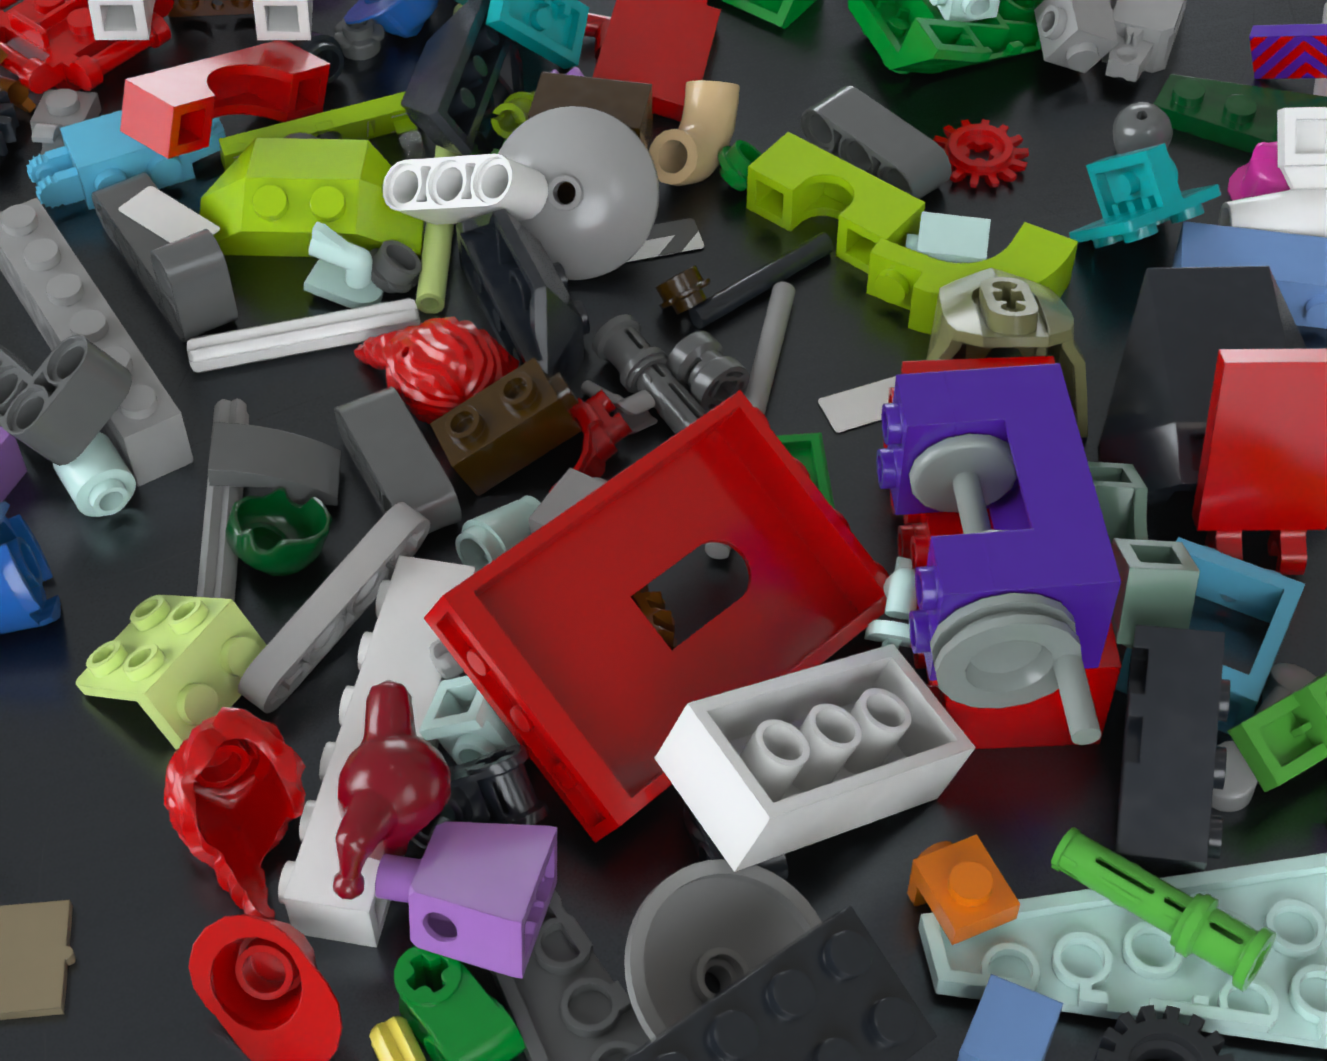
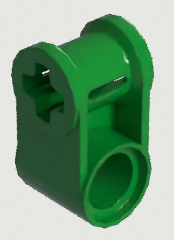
M416 946L409 948L398 959L394 969V983L400 996V1016L407 1019L414 1036L427 1051L431 1061H511L524 1051L523 1038L512 1018L495 998L485 992L461 961L419 949Z

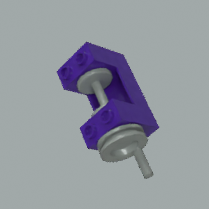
M1060 363L896 374L893 403L882 405V432L884 442L888 446L887 448L877 450L876 465L880 489L891 490L896 515L957 512L959 513L964 533L931 536L927 566L916 568L915 590L919 610L910 611L909 636L913 653H924L929 681L937 680L939 689L952 701L975 708H1005L1027 704L1059 689L1072 742L1078 745L1096 742L1101 737V730L1085 669L1099 667L1121 585V578ZM987 509H989L994 530L991 529Z

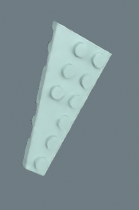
M1327 853L1160 878L1193 898L1198 893L1214 896L1219 900V909L1258 931L1266 926L1276 932L1275 941L1264 964L1252 983L1243 992L1232 986V976L1195 954L1185 958L1175 952V947L1170 944V935L1126 909L1115 905L1092 889H1084L1018 899L1020 907L1017 919L954 945L949 941L933 912L921 914L918 929L935 993L981 1000L989 978L993 974L1064 1003L1062 1012L1118 1019L1119 1016L1129 1011L1134 1020H1136L1140 1007L1154 1005L1156 1019H1162L1168 1005L1180 1008L1178 1022L1185 1025L1189 1024L1193 1013L1204 1019L1205 1023L1201 1030L1203 1032L1213 1033L1217 1030L1219 1034L1327 1049Z

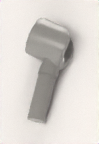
M586 380L582 384L581 392L590 398L603 389L616 407L612 411L614 415L619 412L633 432L629 435L657 423V419L648 411L655 406V400L648 391L641 390L623 398L590 380Z

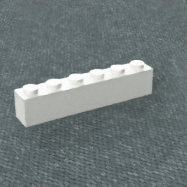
M399 555L391 580L384 579L380 583L376 598V616L378 619L374 631H366L362 636L358 650V669L360 672L355 686H346L341 697L339 707L341 729L336 742L329 741L326 743L321 756L319 777L322 785L317 800H308L301 815L299 838L302 844L296 861L289 860L285 863L279 880V903L285 904L290 924L306 936L377 948L391 900L377 898L375 894V880L380 861L367 858L361 871L365 884L364 891L360 896L347 900L340 898L333 891L334 876L340 871L335 842L336 832L342 820L338 806V777L348 756L360 746L363 740L366 699L372 686L386 680L401 683L406 687L412 696L416 735L423 738L419 733V729L441 681L449 680L439 673L431 660L429 647L439 638L424 620V617L445 593L476 573V567ZM438 739L427 740L437 749Z

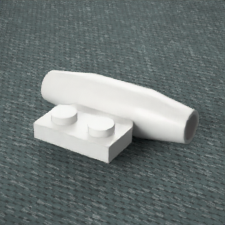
M1327 107L1280 109L1277 111L1278 168H1280L1290 190L1224 202L1220 209L1218 225L1327 238Z

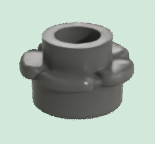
M343 18L335 26L334 31L336 34L333 38L339 42L343 56L352 60H366L374 57L380 51V41L384 38L385 33L383 26L376 24L372 18L356 24H346Z
M387 240L383 242L380 248H374L370 251L373 260L371 280L379 289L387 293H407L417 285V275L421 271L422 266L416 253L408 246L398 241Z

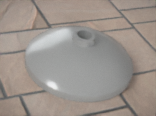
M576 106L559 107L539 113L528 119L513 131L498 152L499 155L538 170L545 176L548 183L546 204L535 217L518 222L541 242L552 263L559 262L562 265L567 280H584L605 275L625 264L643 246L657 216L659 181L648 149L636 133L626 124L596 109ZM564 182H570L576 190L575 199L567 205L560 202L557 196L558 188Z
M725 859L707 860L689 865L670 875L652 890L639 907L632 921L625 947L624 966L627 991L632 1008L646 1035L651 1040L716 995L705 984L706 972L713 974L718 979L720 991H722L811 928L820 924L822 921L816 911L787 881L757 865L734 872Z

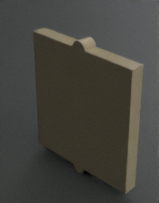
M70 900L0 906V1020L64 1014L68 966L76 961V956L70 947L73 905Z

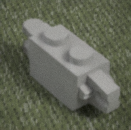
M1110 0L1119 44L1102 58V62L1107 63L1105 75L1113 78L1122 77L1126 81L1136 82L1143 71L1154 73L1164 70L1184 17L1188 0Z

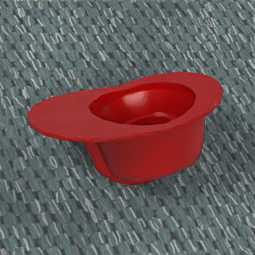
M249 914L224 916L205 927L192 945L188 965L192 985L205 1006L216 1016L242 1052L251 1061H329L338 1050L343 1029L340 1004L329 983L317 969L314 950L304 934L289 923L275 919H263Z

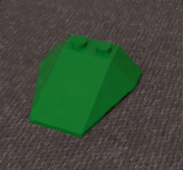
M848 0V9L860 25L864 35L868 37L881 56L884 65L889 70L899 74H908L910 72L934 74L1042 50L1034 10L1044 0H1000L997 17L970 22L945 20L937 5H932L929 0Z

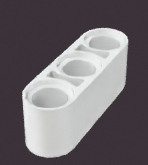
M499 154L403 160L390 168L383 183V198L391 209L436 225L457 224L500 209L508 211L517 221L528 220L540 213L546 204L548 196V183L542 173Z

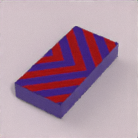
M1327 24L1253 25L1249 39L1255 79L1327 78Z

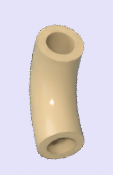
M705 80L686 82L684 108L679 128L663 131L656 136L649 148V153L660 182L674 186L702 182L719 166L718 153L723 147L729 146L735 130L740 90L738 84Z

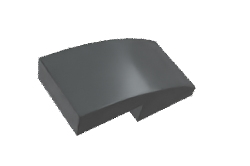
M213 422L208 462L209 486L273 488L274 491L278 488H285L290 500L297 504L303 505L312 497H317L324 505L338 506L341 450L323 442L283 430L239 423Z

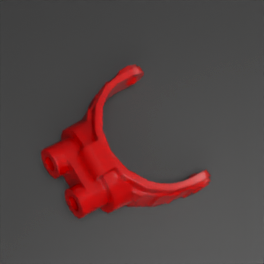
M603 389L585 402L579 397L577 399L579 403L570 409L584 433L583 451L573 469L592 478H600L603 475L606 460L619 451L615 444L633 432L619 412L612 417L610 416V413L616 407Z

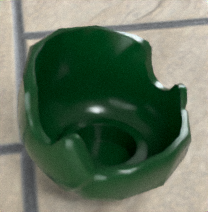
M278 488L263 497L246 496L232 505L225 530L227 542L233 553L254 569L272 576H289L310 566L319 556L329 534L332 517L324 503L317 497H312L307 503L299 505L290 500L285 488Z

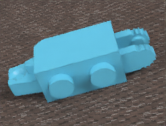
M122 110L61 127L60 131L65 146L46 151L43 155L39 153L38 156H33V159L29 160V165H26L27 173L32 183L37 185L35 188L38 199L46 207H59L61 204L68 205L85 200L89 210L95 208L91 197L92 192L143 172L148 174L158 189L194 179L192 163L220 151L219 139L226 137L223 124H221L219 117L212 119L209 147L167 159L120 131Z

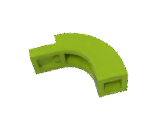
M1024 222L1012 242L998 255L979 262L952 263L932 258L880 238L870 252L866 293L910 310L908 328L931 335L939 288L988 268H995L1049 287L1061 298L1070 284L1078 241Z

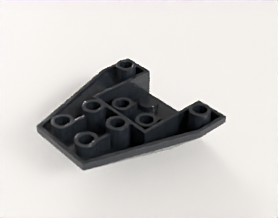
M1269 266L1147 268L1145 271L1097 450L1098 462L1133 464L1148 488L1147 505H1164L1175 491H1196L1219 349H1307Z

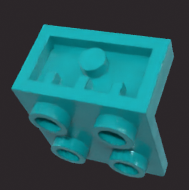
M468 0L454 1L458 2L461 5H464ZM490 0L486 25L557 66L567 69L579 64L590 7L578 0Z

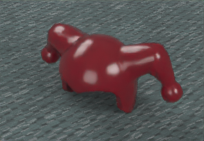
M386 680L371 687L366 699L363 740L360 746L348 756L338 777V806L342 820L336 832L335 842L340 871L334 876L333 891L342 899L352 900L363 893L365 880L361 871L368 857L380 861L384 854L404 856L407 852L408 842L443 810L451 797V771L443 755L428 741L416 735L412 696L403 684L391 680Z

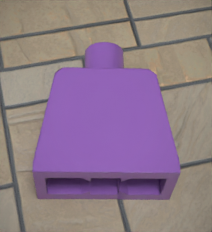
M446 821L436 826L422 859L384 854L382 856L375 880L376 897L409 903L410 940L417 948L522 979L557 884V827Z

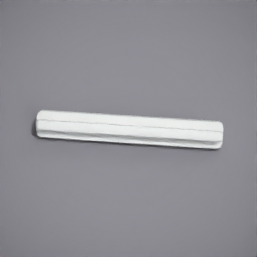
M406 298L190 338L187 341V354L193 372L201 373L362 343L369 337H377L384 333L405 329L408 326L420 325V318L414 299Z

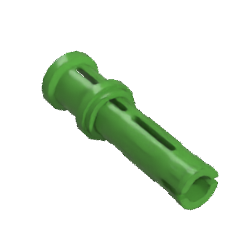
M1075 827L1065 834L1052 857V869L1065 873L1109 899L1115 905L1126 909L1170 935V944L1175 947V952L1185 958L1195 954L1232 976V986L1242 992L1248 988L1258 974L1275 941V931L1266 926L1258 931L1219 909V900L1214 896L1198 893L1193 898L1144 870L1138 864L1125 859L1082 834L1081 830Z

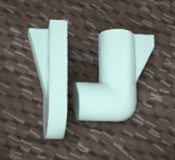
M317 221L312 228V240L308 252L310 256L319 260L304 282V291L351 309L379 304L383 297V290L379 289L371 280L373 260L370 252L363 247L347 242L326 224Z
M897 557L895 571L884 583V593L887 597L885 614L887 616L909 620L910 611L917 609L915 570L912 569L911 559ZM873 620L866 627L864 639L882 642L881 647L894 644L897 649L899 646L911 648L909 624L888 620Z

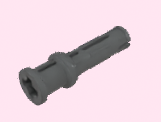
M628 314L612 318L596 333L592 342V350L601 360L610 361L620 372V382L626 390L634 394L641 390L648 391L655 400L654 409L675 434L706 414L707 412L666 367L668 360L666 353L659 347H652L640 334L641 326L636 319Z

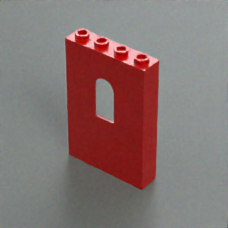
M739 390L445 593L425 615L424 620L518 743L526 746L531 760L596 843L620 827L672 785L655 760V757L687 703L821 665L868 627L869 623L885 613L887 597L884 593V583L889 574L881 564L872 559L851 532L845 517L839 511L832 508L811 481L806 467L789 453L771 430L770 424L763 412L753 406L743 392ZM711 542L728 545L739 553L748 569L749 582L744 595L671 650L631 596L699 546Z

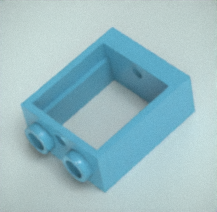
M1178 537L1176 542L1183 543L1200 570L1196 596L1270 623L1249 675L1223 665L1222 679L1230 680V702L1227 722L1218 721V730L1228 733L1229 729L1253 716L1305 584L1283 576L1274 570L1258 567L1223 554L1214 548L1202 546ZM1130 648L1126 649L1115 688L1126 694L1128 668L1132 651Z

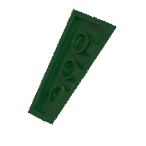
M1170 74L1154 105L1167 114L1173 129L1253 154L1254 148L1258 143L1278 141V110L1297 107H1327V97Z

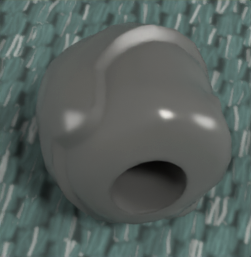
M1149 102L1134 103L1121 110L1114 120L1112 131L1116 153L1118 155L1165 143L1168 149L1173 130L1167 114Z

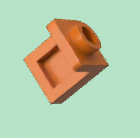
M977 834L956 843L950 841L938 842L925 849L916 859H913L907 895L914 906H920L925 903L929 905L952 945L1017 919L1020 902Z

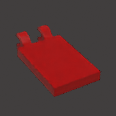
M616 0L592 77L652 84L653 113L681 122L686 82L703 80L721 9L708 6V0Z
M1327 348L1219 349L1192 518L1197 531H1208L1205 546L1243 561L1242 530H1272L1268 540L1269 556H1278L1276 572L1282 575L1304 574L1307 564L1306 532L1307 530H1326Z

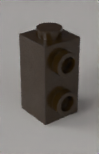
M535 357L430 423L451 466L477 496L485 493L582 431L570 410L579 403L570 386L560 372L549 377Z

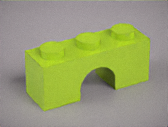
M790 132L782 136L748 166L747 209L790 232L802 221L811 217L829 216L838 219L836 257L867 274L869 271L870 252L880 238L906 247L907 233L919 235L921 214L925 210L924 201Z

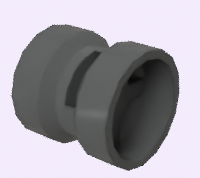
M705 331L694 332L681 340L669 354L666 362V367L671 371L672 375L686 390H691L693 398L706 412H709L739 390L744 393L749 383V373L736 358L724 356L722 345L710 333Z

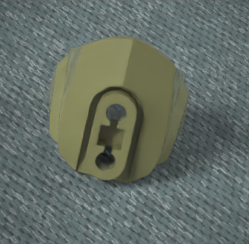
M995 268L982 270L940 287L926 360L985 358L991 349L998 347L1017 348L1023 357L1054 356L1055 363H1060L1080 436L1081 438L1088 437L1085 358L1074 340V317L1062 299L1049 287Z

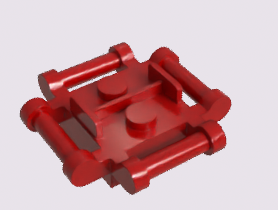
M0 0V48L8 55L0 65L17 75L21 85L37 94H41L54 86L58 89H71L74 91L83 89L90 91L103 82V76L146 48L150 46L158 48L171 39L170 28L163 18L172 10L174 0H155L149 40H95L88 0H24L6 12L3 10L20 0Z

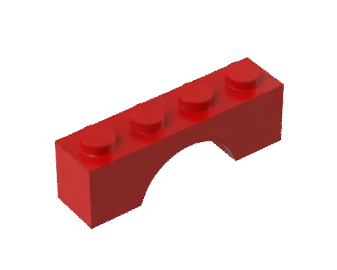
M276 40L125 79L120 131L170 159L209 147L212 119L219 116L254 115L287 122L323 113L330 63L287 40Z

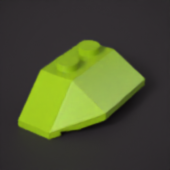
M255 138L201 197L200 215L220 227V230L213 236L223 255L313 257L309 255L308 251L312 240V228L318 221L326 224L347 242L363 247L369 252L374 248H380L383 242L387 240H394L412 249L419 259L422 256L425 221L395 211L385 203L383 183L385 176L392 166L369 140Z

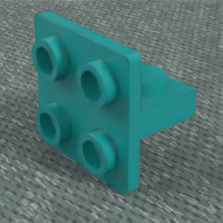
M1165 143L1106 157L1086 165L1103 218L1069 232L1070 239L1078 242L1092 240L1094 248L1104 247L1124 240V243L1134 242L1157 233L1156 225L1169 220L1171 224L1179 223L1205 213L1202 203L1222 194L1218 184L1180 191L1178 170L1174 161L1169 157Z

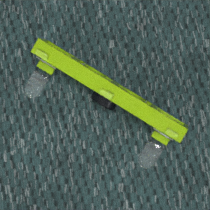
M405 92L219 139L220 156L225 171L255 138H284L294 133L311 134L320 139L366 140L396 132L397 135L402 134L399 137V141L406 160L427 158V152L420 133L414 131L418 130V127L410 120L406 110L401 106Z

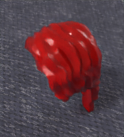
M455 316L428 319L418 326H408L405 329L384 333L377 337H369L354 350L355 357L360 362L371 365L379 370H386L387 387H394L407 409L419 421L428 424L519 366V361L510 355L498 343L497 339L492 338L485 329H477L471 321H459Z
M222 707L217 715L203 720L200 725L193 728L189 738L181 743L180 748L170 759L166 769L164 806L169 811L172 827L178 832L179 838L183 843L188 846L190 853L215 870L218 883L223 890L230 893L232 900L238 907L243 909L244 914L263 919H274L275 911L268 905V888L265 884V871L261 868V864L265 855L283 839L288 830V823L292 819L300 817L303 813L306 793L302 785L301 775L306 766L293 748L285 744L283 736L275 723L260 720L245 709Z

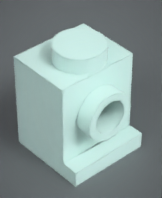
M468 676L440 682L419 729V733L426 741L438 739L457 765L475 760L504 747L520 745Z

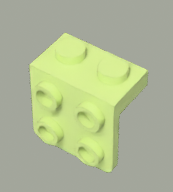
M154 595L141 602L130 615L131 622L114 640L101 645L89 656L86 662L87 668L77 678L76 685L84 695L138 702L173 747L178 750L181 743L189 738L193 728L200 725L203 720L217 715L222 707H231L239 699L241 694L238 693V685L243 674L267 645L232 599Z

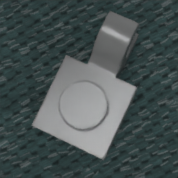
M49 89L44 92L30 120L32 141L42 143L40 155L45 154L46 151L65 146L60 131L61 127L99 117L101 105L98 93L74 91L71 89Z

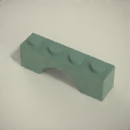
M1088 461L1121 578V585L1111 619L1116 643L1123 644L1127 648L1132 649L1136 625L1189 629L1200 574L1197 565L1182 542L1148 540V488L1133 464Z

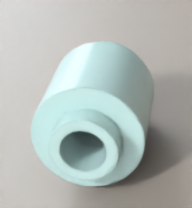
M101 432L95 436L87 448L74 461L61 466L53 463L54 470L77 508L84 515L101 517L115 514L125 507L135 492L136 481L109 437Z

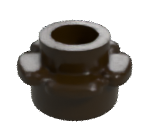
M694 265L657 285L655 288L663 301L659 305L660 308L665 309L672 305L675 313L678 315L707 299L702 288L710 284V278L704 280L697 266Z

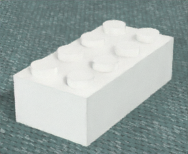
M891 644L687 703L657 753L655 760L732 870L736 872L938 799L976 747L896 646Z

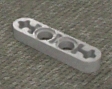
M399 502L392 506L253 660L240 680L238 693L266 714L276 710L377 598L382 580H391L399 555L414 556L427 537L430 530V521L405 502Z

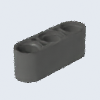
M853 86L840 88L806 109L801 115V128L809 143L918 199L926 196L950 179L951 164L942 147Z
M388 387L334 408V416L342 440L383 515L395 504L405 502L430 521L428 534L462 520L460 505L448 476L394 387Z

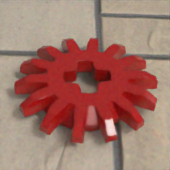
M968 119L961 120L962 127L957 130L947 125L943 128L947 138L935 135L933 139L943 148L949 158L951 172H953L950 180L960 182L967 175L971 176L970 187L972 188L977 187L979 178H984L987 185L992 188L998 187L1000 183L998 178L1005 182H1013L1017 178V174L1014 172L1025 171L1028 162L1021 160L1029 156L1028 148H1016L1023 142V138L1019 134L1009 137L1006 134L1009 129L1008 126L1002 124L997 128L989 125L990 120L982 119L980 124H970ZM972 149L978 153L985 150L988 151L989 161L982 158L969 159L970 150Z

